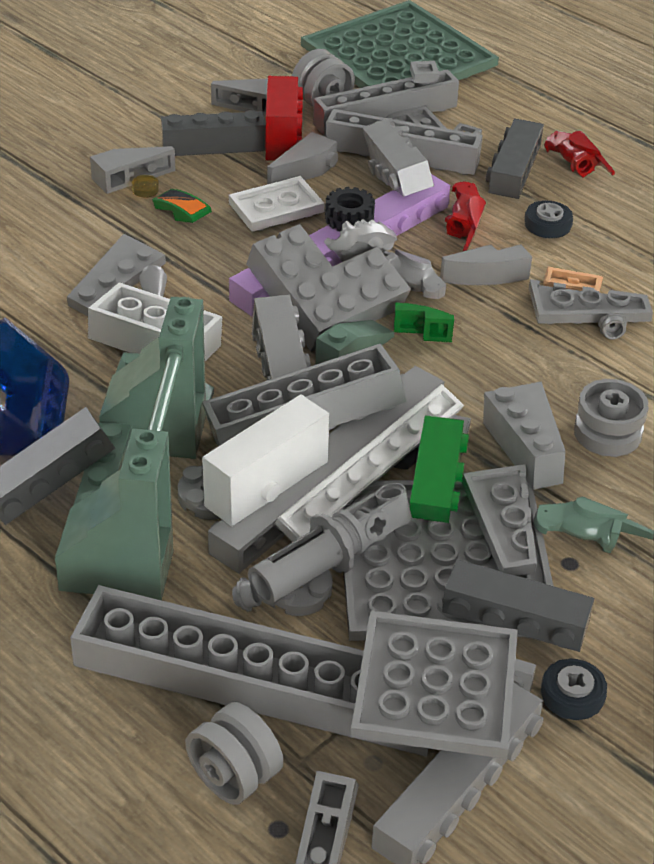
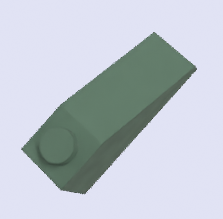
M373 320L335 324L316 338L315 365L377 344L384 345L394 337L395 332Z

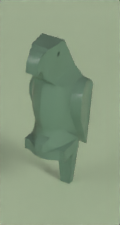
M583 496L567 503L541 504L534 516L533 524L539 532L546 535L548 531H560L579 539L593 540L603 547V551L611 553L614 549L620 532L654 540V530L627 519L628 514Z

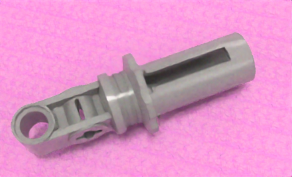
M400 483L383 485L376 492L354 503L346 510L342 509L334 513L332 518L323 513L312 516L309 521L310 532L249 568L248 578L254 592L265 604L272 605L330 568L339 573L343 571L349 572L354 567V555H360L366 551L368 546L411 521L412 515L405 486Z

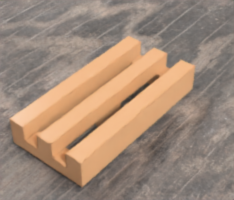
M548 267L543 286L553 287L554 283L566 284L565 289L582 291L584 286L594 288V290L600 292L603 276Z

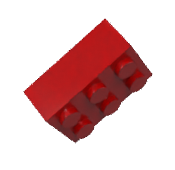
M268 76L265 161H275L302 140L303 87H298V77Z

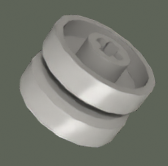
M326 49L309 51L299 60L292 73V76L298 77V87H303V100L313 108L314 98L349 91L354 88L355 76L352 68Z
M617 379L596 380L586 385L580 393L578 413L576 414L574 435L579 444L601 456H623L636 450L642 441L644 423L648 414L647 397L643 391L633 384Z
M239 702L228 703L215 713L211 722L202 723L189 733L185 739L189 760L198 776L215 795L229 804H241L256 791L258 784H265L283 768V754L273 732L258 714Z

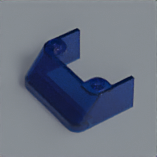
M6 317L0 320V390L6 394L4 407L0 404V456H15L64 422L70 380L67 371L57 360Z

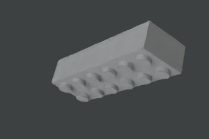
M377 344L204 401L203 406L211 433L219 447L300 394L329 413V430L351 420L364 419L367 415L381 410H391L407 401L399 368L383 346Z

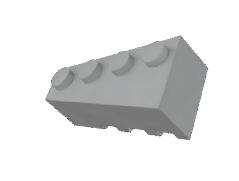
M392 118L362 127L371 157L368 165L373 176L376 175L379 180H382L402 196L434 186L427 159L416 146L413 147L408 137L403 138V136H400L403 134L402 129L399 126L395 127V122Z
M290 294L254 298L252 338L253 341H257L256 352L258 358L261 357L262 373L264 377H267L266 381L311 366L309 354L303 353V347H305L304 332L302 329L298 330L299 312L297 306H292Z
M542 381L515 387H500L494 391L484 392L483 424L515 466L526 464V481L532 489L563 484L565 448Z

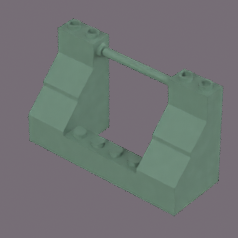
M171 297L159 337L141 349L140 356L112 375L100 412L99 425L116 449L84 470L74 505L70 508L55 556L59 591L94 594L98 585L162 600L174 552L169 457L196 459L206 419L203 402L206 401L203 299Z

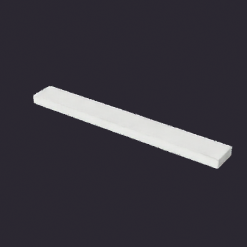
M441 384L280 515L274 524L292 542L310 532L309 521L312 516L323 513L332 518L334 513L348 506L420 445L425 415L451 419L464 405Z

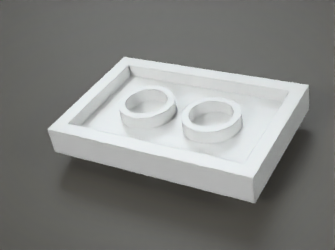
M301 176L229 194L230 206L252 232L323 213L325 203Z

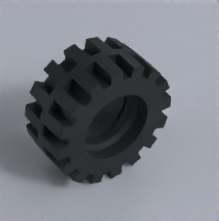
M345 187L343 190L337 188L336 192L331 191L327 195L325 219L332 229L337 228V231H342V224L346 221L354 226L357 221L362 219L366 222H369L371 219L374 220L375 199L371 193L367 194L366 190L362 189L360 191L357 187L353 189Z

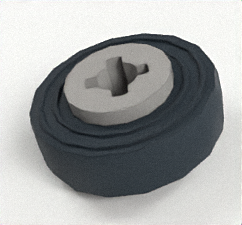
M548 200L534 202L528 206L525 212V227L529 232L539 237H563L572 228L573 214L566 205Z
M562 659L551 664L545 671L541 683V696L544 704L554 714L562 718L571 720L589 719L598 714L605 704L607 682L603 673L596 666L584 660Z

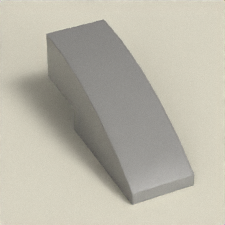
M491 244L442 257L440 278L445 283L458 285H497L527 280L530 276L532 256L521 244L501 250H496Z

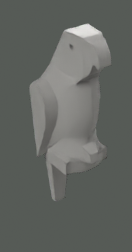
M395 249V253L389 251L383 253L412 291L423 292V297L440 299L445 297L447 284L435 273L430 260Z

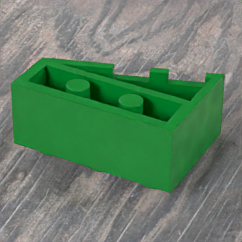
M425 415L410 498L412 518L449 523L451 511L457 512L460 492L455 491L456 482H462L465 463L459 461L461 453H467L469 434L463 433L464 420Z

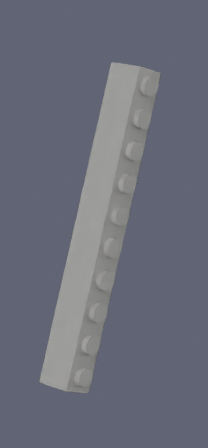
M414 366L405 374H401L407 402L399 404L391 410H381L369 414L361 420H351L340 424L329 434L328 462L233 527L223 520L215 522L208 530L209 555L238 574L285 536L274 524L280 515L441 384L444 386L445 381L417 366Z

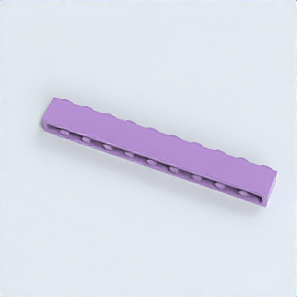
M431 174L434 183L433 187L407 196H402L397 191L392 190L375 199L374 221H380L398 236L448 208L450 185ZM329 224L309 235L332 266L342 263L338 255L324 243L327 238L335 240L340 236L337 228L332 229ZM247 268L229 278V301L253 317L254 298L269 297V294L251 270Z

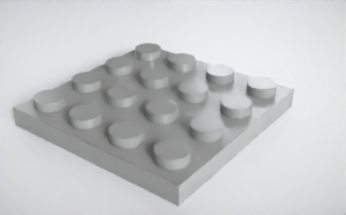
M370 611L350 738L507 759L518 630Z

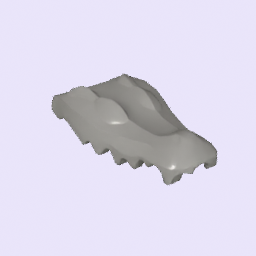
M362 219L357 221L354 226L346 221L342 224L340 236L335 240L327 238L324 243L344 262L375 247H379L384 253L391 250L394 242L398 239L395 232L380 221L375 222L371 219L369 222H366Z

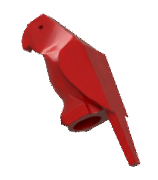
M555 131L547 137L544 143L547 153L550 150L560 153L568 163H571L572 172L576 171L582 178L595 171L594 168L596 166H602L612 176L615 174L613 168L601 155L598 148L582 131H575L572 134Z
M463 181L455 183L451 191L455 192L457 201L453 205L452 214L445 217V222L447 223L448 235L460 239L466 236L467 240L463 251H467L480 224L486 201L480 197L474 183Z

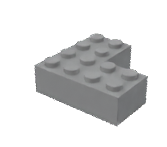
M300 224L279 232L278 237L272 235L253 243L246 263L269 296L290 294L292 306H297L299 312L298 330H303L305 344L310 351L316 349V338L335 324L366 320L376 321L395 312V302L404 303L411 290L379 247L332 266Z

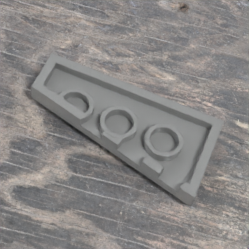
M123 234L67 296L68 306L88 316V308L119 282L133 287L139 282V275L145 267L150 265L161 267L166 264L165 254Z
M530 279L529 292L538 324L599 323V320L610 312H618L626 318L627 322L632 323L651 322L653 311L648 296L644 294L610 290L608 294H602L591 287L583 286L582 291L565 289L566 284L554 283L553 287L539 285V280Z
M526 464L463 473V487L499 571L515 576L535 573L537 562L534 535L531 529V508H529L528 502L529 491L528 484H526Z

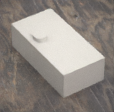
M119 282L88 308V339L129 353L140 354L141 349L159 337L170 299ZM204 310V349L206 361L221 346L222 316Z
M300 394L202 457L204 506L233 527L328 462L329 413Z

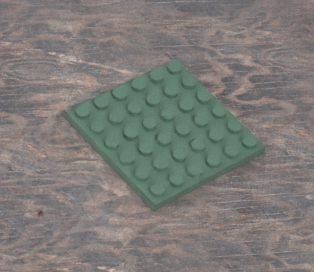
M411 0L301 37V46L306 50L326 49L352 68L355 76L354 84L360 88L412 77L410 62L435 61L438 71L448 69L458 80L498 66L499 61L498 56Z

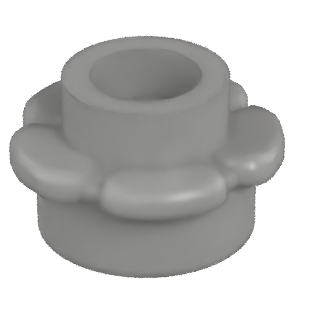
M618 312L608 313L599 320L600 333L611 340L622 337L626 332V318Z
M240 578L232 589L234 603L243 610L250 612L252 607L261 605L262 600L254 592L250 581L246 578Z

